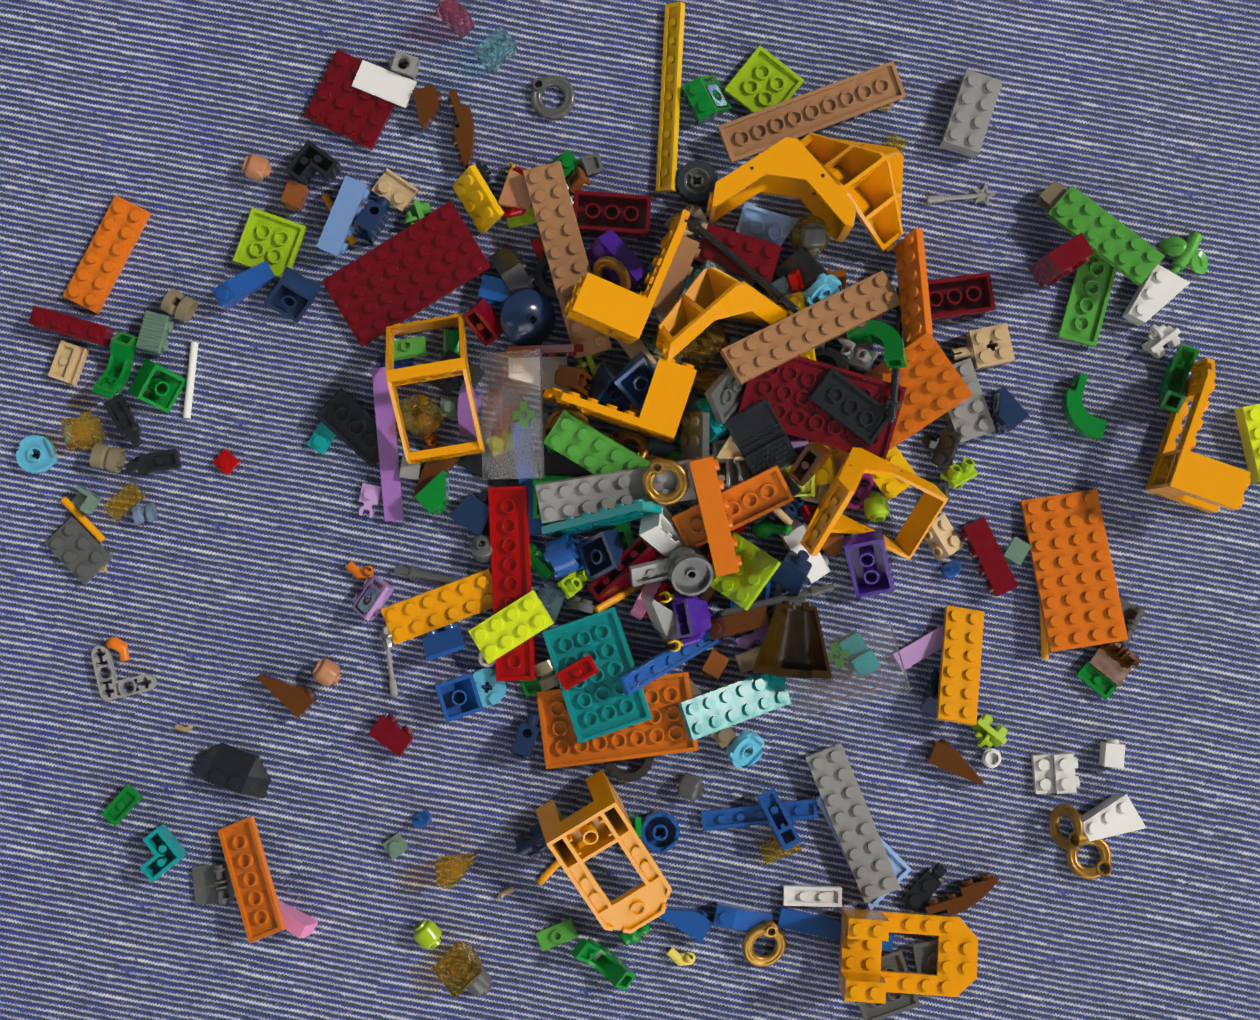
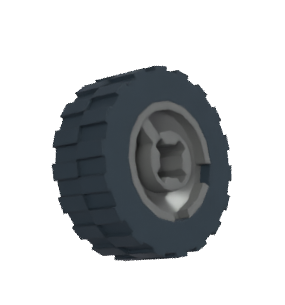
M694 160L693 162H687L678 172L676 178L677 192L682 200L684 199L687 203L701 205L704 202H708L710 192H714L718 176L715 173V169L709 163H705V161ZM694 180H699L700 183H701L700 185H699V184L693 185V184H694Z

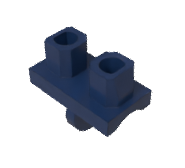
M793 497L794 501L780 507L792 520L800 513L799 510L804 504L800 497ZM774 512L772 513L778 524L786 525Z
M536 824L529 829L533 835L532 839L527 840L524 834L514 838L517 854L524 856L528 853L530 859L536 855L539 859L543 858L542 851L547 849V847L543 844L545 843V838L541 826Z

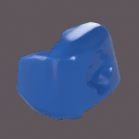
M953 559L941 567V572L944 577L953 578L958 575L962 566Z
M423 810L412 816V825L417 828L426 827L432 822V816L428 810Z

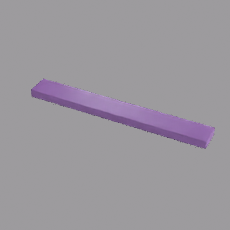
M385 367L371 368L384 521L404 520L395 413L387 384Z

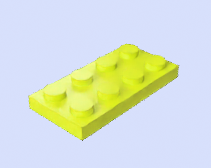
M532 590L468 632L486 662L490 664L554 624L536 592Z

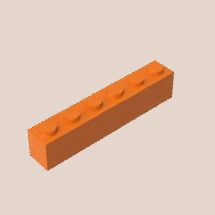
M713 455L689 461L716 577L740 572L739 566H743L740 554L736 555L735 547H738L736 535L732 536L730 530L734 526L732 517H727L726 513L729 505L727 497L723 498L721 490L725 488L723 479L718 478L717 471L720 470L718 458L714 459Z

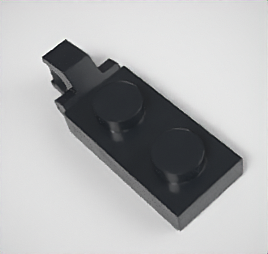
M119 394L106 401L104 406L120 435L126 441L130 439L133 446L137 447L143 444L139 433H141L140 426L123 395Z
M178 448L142 454L135 457L136 462L125 463L126 471H138V474L182 468Z
M939 863L934 870L931 868L927 871L925 870L903 894L900 900L916 913L943 882L941 877L946 873L947 869Z

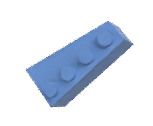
M345 175L317 243V248L335 256H340L341 253L345 254L348 247L346 242L348 237L354 233V222L362 212V206L369 197L370 185Z

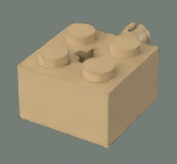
M1007 323L968 331L964 334L967 346L951 349V355L957 354L952 356L953 361L970 357L975 371L1015 361ZM988 344L993 347L992 350L991 348L987 349Z

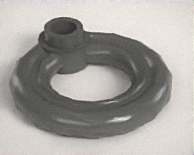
M549 75L535 78L532 81L530 100L533 109L538 115L545 119L556 120L563 118L571 111L575 104V92L568 80L561 76ZM538 82L542 83V86L539 88L535 86ZM548 87H557L564 94V101L557 108H548L542 102V94L545 93Z

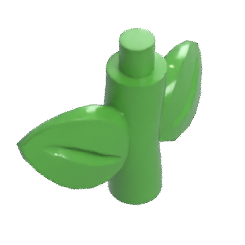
M1191 231L1186 241L1180 237L1173 236L1159 244L1162 252L1175 258L1172 262V273L1177 275L1188 264L1193 272L1205 274L1208 268V258L1205 253L1197 250L1203 239L1200 233Z

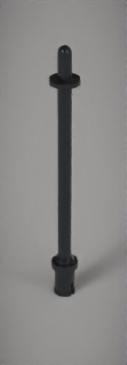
M690 214L688 220L684 221L687 222L690 232L699 233L778 300L777 305L782 303L793 313L799 311L798 306L787 298L789 292L782 294L702 227L699 218H695Z
M896 288V293L898 294V296H899V288ZM898 306L894 308L897 311L895 330L902 339L901 307ZM892 368L890 399L884 402V407L889 409V423L896 421V411L902 408V403L897 400L900 368Z

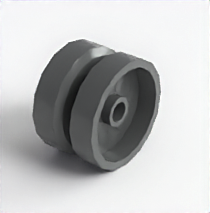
M690 545L682 546L674 550L668 557L666 571L676 591L682 595L695 596L709 588L714 578L713 569L701 549Z

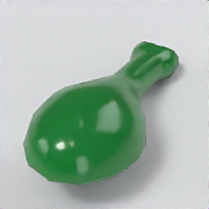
M764 518L757 524L753 522L751 526V531L757 538H766L773 533H783L788 536L793 529L791 525H776L769 518Z

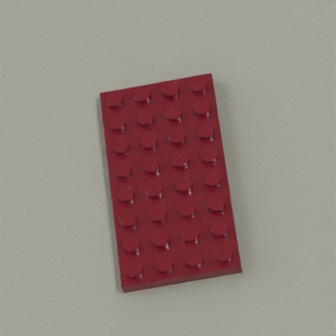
M449 201L321 282L361 347H364L384 335L386 327L405 322L492 267L452 201Z
M798 356L746 382L737 414L767 398L787 435L811 442L819 441L822 445L849 453L853 447L862 448L886 460L900 409L896 411V421L894 423L888 422L872 445L869 446L809 401L808 398L831 367L882 406H884V402L890 399V382L802 356ZM898 385L897 400L902 403L907 387Z

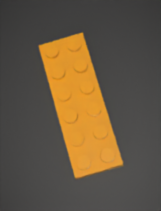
M487 568L381 608L380 610L388 630L392 634L394 645L492 609V574L490 569Z
M948 605L945 607L936 720L972 726L977 723L984 611Z

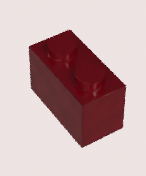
M484 298L470 307L461 316L485 347L503 333L500 326V318Z
M383 714L369 732V735L400 757L415 738V735L412 734L414 731L406 725L401 726L397 723L398 719L393 715Z

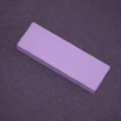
M943 625L892 653L901 670L909 668L942 649Z

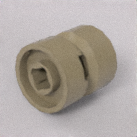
M172 288L163 298L161 310L170 315L175 314V318L187 323L195 314L198 302L188 296L184 297L183 293Z
M96 443L91 451L90 466L98 469L106 467L111 472L119 473L125 463L126 451L117 447L110 449L109 445Z
M551 658L535 664L536 676L540 677L539 684L542 691L559 685Z

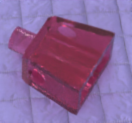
M443 0L436 7V15L461 39L475 27L468 11L456 0Z

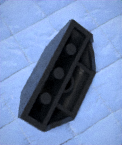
M220 743L199 753L192 770L194 774L206 782L239 794L265 798L271 782V778L258 755L225 743Z

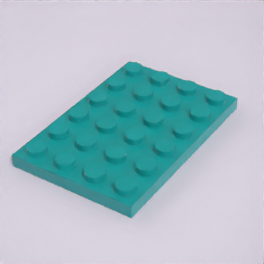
M616 607L542 632L555 673L560 672L591 654L600 670L597 674L567 691L564 690L558 679L579 744L653 719L643 687L630 695H624L618 680L620 675L633 669L635 664Z

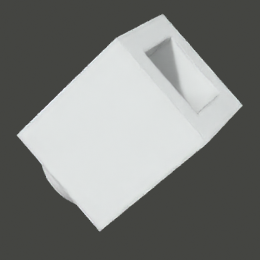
M1107 738V742L1100 741L1099 765L1124 768L1125 745L1119 743L1118 739Z

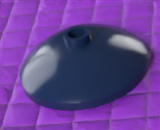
M526 289L513 293L506 299L500 311V326L504 335L510 342L518 346H535L543 343L550 336L554 327L555 313L551 302L545 295L535 290ZM534 316V321L531 323L530 317Z

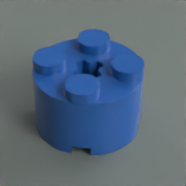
M569 533L551 540L545 545L544 557L548 563L551 562L553 573L557 579L584 568L575 547L578 544L572 536L569 537Z
M659 809L648 813L641 823V838L647 848L652 851L666 852L677 844L680 830L674 815ZM658 827H659L660 829H661V828H664V829H663L664 834H661V833H657V834H656V832H657V829H656V828H658Z

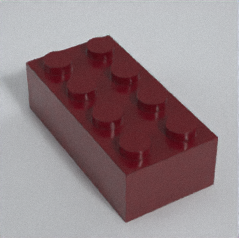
M575 190L574 213L580 234L603 235L612 229L619 237L648 239L652 196Z
M712 224L707 225L706 230L771 283L782 248L781 245ZM703 238L696 265L706 268L715 267L726 274L757 283Z
M1080 233L1046 254L1033 264L1029 270L1040 288L1044 285L1049 287L1090 261L1089 256L1094 251L1084 235Z
M990 272L928 280L932 321L984 315L995 311Z

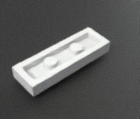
M783 885V906L842 907V887Z

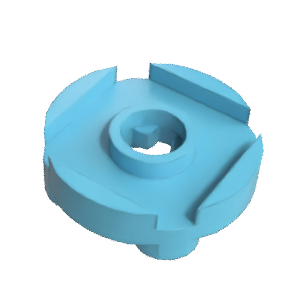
M820 274L816 282L803 293L806 303L811 306L839 292L838 286L841 285V282L835 275Z
M31 435L24 438L19 444L18 451H16V460L19 466L30 473H44L57 462V451L53 442L43 436ZM35 449L41 453L39 459L32 457L35 454Z
M482 668L473 674L482 706L490 707L499 703L505 696L507 684L506 681H496V669ZM486 682H489V685L493 687L488 693L481 686L485 685Z
M742 731L739 737L726 749L730 762L740 769L745 765L748 767L752 766L763 754L762 744L764 745V740L755 732Z

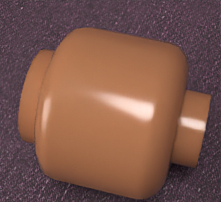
M251 154L246 156L242 170L246 177L261 182L264 177H269L272 167L268 166L269 160L267 158Z
M327 658L318 660L311 671L313 679L326 687H329L332 683L336 685L341 678V674H339L340 666Z

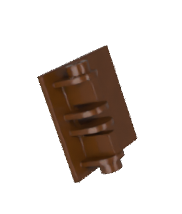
M1114 642L1101 644L1089 661V664L1120 687L1133 666H1138L1141 661L1139 656L1131 652L1124 644Z

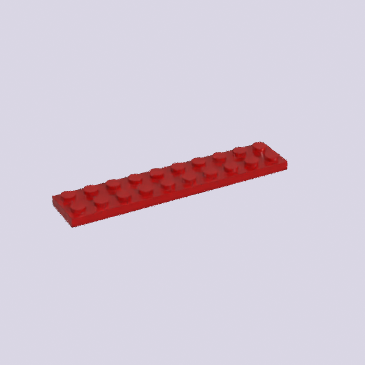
M528 486L488 488L490 546L492 547L493 615L532 591ZM534 636L495 660L496 681L536 679Z

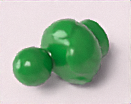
M646 924L631 934L621 931L618 933V936L626 946L631 943L637 944L641 941V935L648 936L650 925Z

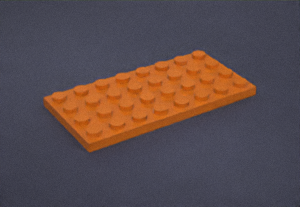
M932 335L912 350L905 349L907 367L900 368L899 385L907 388L889 450L973 395ZM883 361L864 375L891 383L892 368L887 369L885 361ZM831 447L836 473H838L849 452Z
M1097 489L1020 501L1027 541L1031 545L1029 551L1049 652L1127 641L1128 636Z
M689 672L662 675L643 686L653 719L580 744L578 743L561 689L536 692L546 769L698 751V739L689 740L678 706L679 702L692 698Z

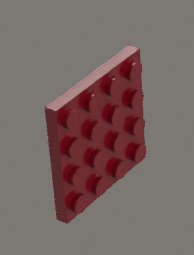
M337 49L304 117L373 151L396 104L352 87L362 61Z

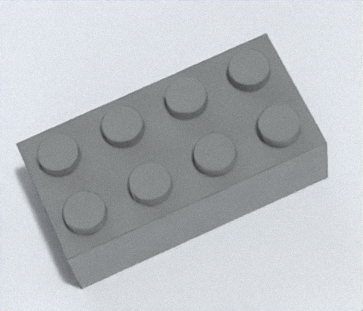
M968 69L965 71L961 78L939 147L974 159L980 153L1003 81Z
M971 358L952 364L973 395L944 414L949 429L962 435L960 443L996 431Z

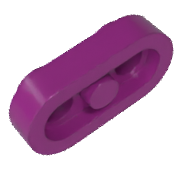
M863 474L861 480L866 481V486H861L859 482L853 495L857 497L858 501L854 504L850 500L847 505L850 509H859L864 505V500L868 497L874 485L871 475Z

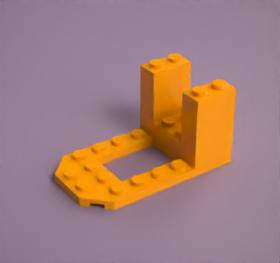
M683 209L680 213H676L673 216L669 225L671 229L660 242L659 248H661L659 256L655 255L652 261L653 271L652 273L648 272L644 283L647 284L644 291L641 290L639 294H636L588 272L585 277L581 276L579 282L575 284L572 291L573 297L571 301H568L564 312H567L565 318L627 345L637 341L640 338L686 229L687 222L684 221L688 220L691 212Z
M659 358L639 418L632 411L625 410L623 413L618 411V407L606 403V406L598 404L599 401L588 397L585 400L578 393L569 391L567 394L554 387H551V389L546 388L543 397L551 403H554V400H556L555 402L559 403V406L562 408H574L586 416L673 444L697 370L688 363L677 364L673 358L669 361L665 358Z
M1205 358L1194 362L1190 370L1192 373L1187 378L1185 384L1187 397L1179 413L1171 411L1145 491L1207 513H1216L1220 508L1230 511L1239 510L1244 503L1245 498L1243 495L1245 489L1249 487L1251 478H1249L1251 472L1191 452V449L1195 447L1197 442L1195 438L1196 433L1203 424L1201 419L1203 412H1206L1209 406V395L1214 391L1216 385L1214 382L1216 377L1215 360ZM1193 400L1189 410V408L1187 407L1188 402ZM1187 413H1188V416H1187V419H1186V422H1185V425H1184V428H1183V431H1182V427H1183V426L1181 425V423H1182L1183 418H1185L1186 415H1187ZM1181 431H1182V434H1181V437H1180V440H1179V443H1178V446H1177V449H1176L1175 440H1176L1177 436H1179L1180 433H1181Z
M600 770L585 779L594 800L593 802L567 818L563 817L553 800L537 808L536 813L547 846L603 929L613 931V929L622 930L623 933L631 934L665 913L666 901L671 894L672 888L634 830L618 793L603 770ZM618 842L643 882L610 902L584 862Z
M842 908L838 989L845 1001L886 1004V992L957 997L977 979L978 938L959 916L949 917L948 915ZM889 932L938 936L936 974L881 970L882 941L888 942Z

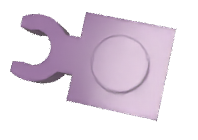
M362 483L359 502H363L364 505L359 509L360 516H363L364 510L368 509L370 512L369 518H373L374 509L372 507L373 505L379 506L382 487Z

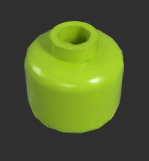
M879 492L870 493L869 497L864 500L865 517L870 519L871 522L883 521L889 515L890 511L886 496L880 495Z
M423 919L414 927L413 938L423 949L430 947L434 949L440 944L441 940L439 938L442 935V931L432 920L425 921Z

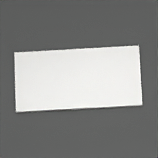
M362 60L352 87L406 108L417 82Z

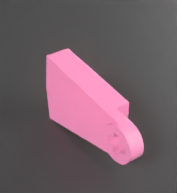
M661 554L656 560L664 559L666 557L663 554ZM662 581L644 585L629 613L631 616L639 620L643 618L647 610L641 599V594L644 593L653 599Z
M278 900L286 926L285 930L298 938L307 937L313 933L319 920Z

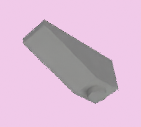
M642 593L641 599L653 627L660 631L659 636L667 641L670 638L679 641L674 613Z

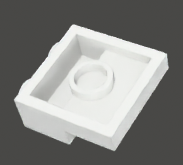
M1073 753L1031 755L1035 794L1077 793L1076 788L1080 787L1079 777L1075 776V768H1078V759L1074 757Z

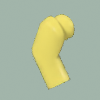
M673 947L666 953L678 966L691 965L696 959L694 953H679Z

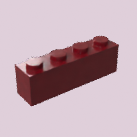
M35 305L28 324L107 348L110 347L115 331L105 325Z
M985 517L978 518L960 527L962 531L960 536L970 547L968 552L971 558L975 559L978 564L977 571L979 575L984 577L987 582L985 587L990 595L993 594V596H1000L1018 587Z
M639 536L622 553L620 566L595 579L587 588L596 600L602 603L631 584L629 566L655 561L662 553Z

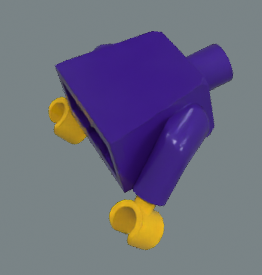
M667 591L660 593L658 596L664 595L666 597V601H660V604L664 605L670 602V600H674L671 603L678 638L681 639V641L669 640L667 644L675 643V648L669 651L677 652L681 646L687 647L699 643L705 636L706 630L711 628V620L714 616L713 611L708 609L707 602L699 600V597L696 595L686 596L679 592L670 594Z

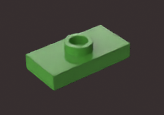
M425 336L394 340V361L428 356Z
M572 917L535 933L542 951L579 937Z

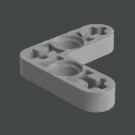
M105 645L96 646L92 649L91 658L99 694L104 700H113L151 691L156 687L157 679L152 674H143L117 680L111 650ZM100 650L105 651V655H103L102 658L103 662L107 661L108 664H103L99 666V663L102 662V658L98 657L97 653H99ZM104 667L110 670L108 678L101 676V670ZM146 678L151 680V684L148 687L147 685L138 687V683L146 681ZM112 680V683L103 685V682ZM126 682H131L133 685V690L130 693L124 690ZM108 685L110 689L114 690V693H111V697L110 694L105 693L108 690Z

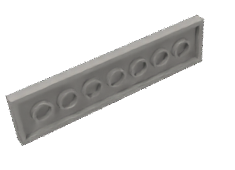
M690 459L676 461L682 465L689 478L688 491L678 502L697 499L689 463ZM654 465V468L658 470L661 468V465ZM648 466L535 484L542 523L565 520L566 517L570 516L575 518L581 517V514L585 512L597 513L598 509L601 508L613 509L617 504L624 503L629 505L632 504L633 500L643 499L644 502L651 501L644 493L642 486L643 474ZM664 471L656 475L654 486L658 492L668 494L677 487V479L673 473Z
M837 743L806 756V762L864 903L900 889L901 887L842 744Z

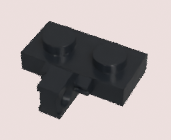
M946 427L943 428L940 436H925L922 444L931 448V452L934 453L931 463L944 470L949 469L953 463L962 435Z

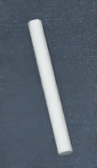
M191 342L183 410V418L191 419L198 353L197 342Z

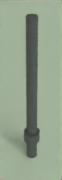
M396 566L394 571L395 574L409 576L410 579L415 580L420 578L445 584L458 580V578L419 571V568L414 567L409 569Z
M831 583L819 587L818 585L810 586V589L800 591L797 597L790 593L753 602L748 610L781 604L782 601L797 600L810 596L812 598L819 597L820 594L835 591L834 585ZM740 606L720 610L722 617L746 610Z

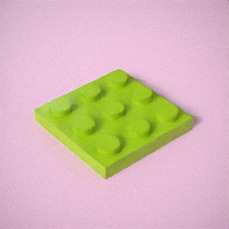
M759 46L727 85L724 92L748 111L754 113L791 99L804 83V79L762 46Z
M252 207L232 261L249 268L267 261L274 275L279 277L286 266L290 269L293 268L307 227Z
M734 532L732 536L736 535L738 547H735L736 555L740 554L743 566H739L740 572L716 577L712 562L711 567L714 578L710 586L748 611L781 563Z

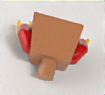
M509 162L512 168L508 171L505 170L508 176L498 202L504 212L500 219L521 216L525 212L529 213L532 205L523 176V170L527 169L515 166L512 162Z

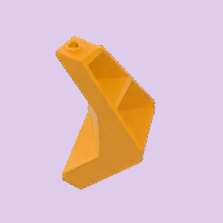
M810 132L800 142L856 205V216L881 253L885 250L887 252L892 250L896 246L895 242L903 234L901 205L904 156L896 147L829 138Z
M712 267L704 269L698 274L658 325L659 332L656 347L659 353L669 361L715 320L729 317L768 327L790 316V314L782 304L777 305L775 300L760 293L745 281L740 282L721 270Z

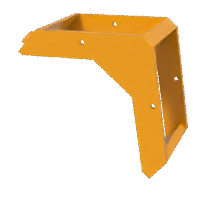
M785 137L717 181L714 192H710L706 210V217H709V223L712 224L759 193L798 198L836 242H844L854 226L856 205L799 139Z
M452 314L441 318L434 317L423 321L416 320L411 323L394 324L386 327V379L405 458L409 465L485 452L473 395L467 357L465 320L461 317L462 314ZM459 326L460 358L394 369L395 336ZM464 375L478 441L411 452L399 405L397 386Z
M853 447L818 505L800 543L811 556H817L830 533L861 534L875 531L842 514L854 495L864 473L891 475L924 492L896 538L893 540L883 535L886 549L907 560H910L948 501V498L935 484L862 448Z

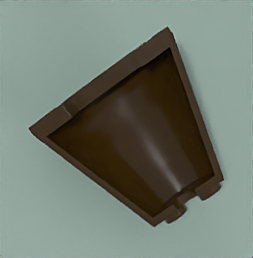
M782 601V604H777L752 673L796 679H832L817 607H813V603L802 602L801 606H794L792 601Z

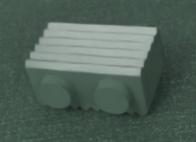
M146 310L136 347L163 355V352L168 349L169 345L167 340L168 334L173 331V318Z

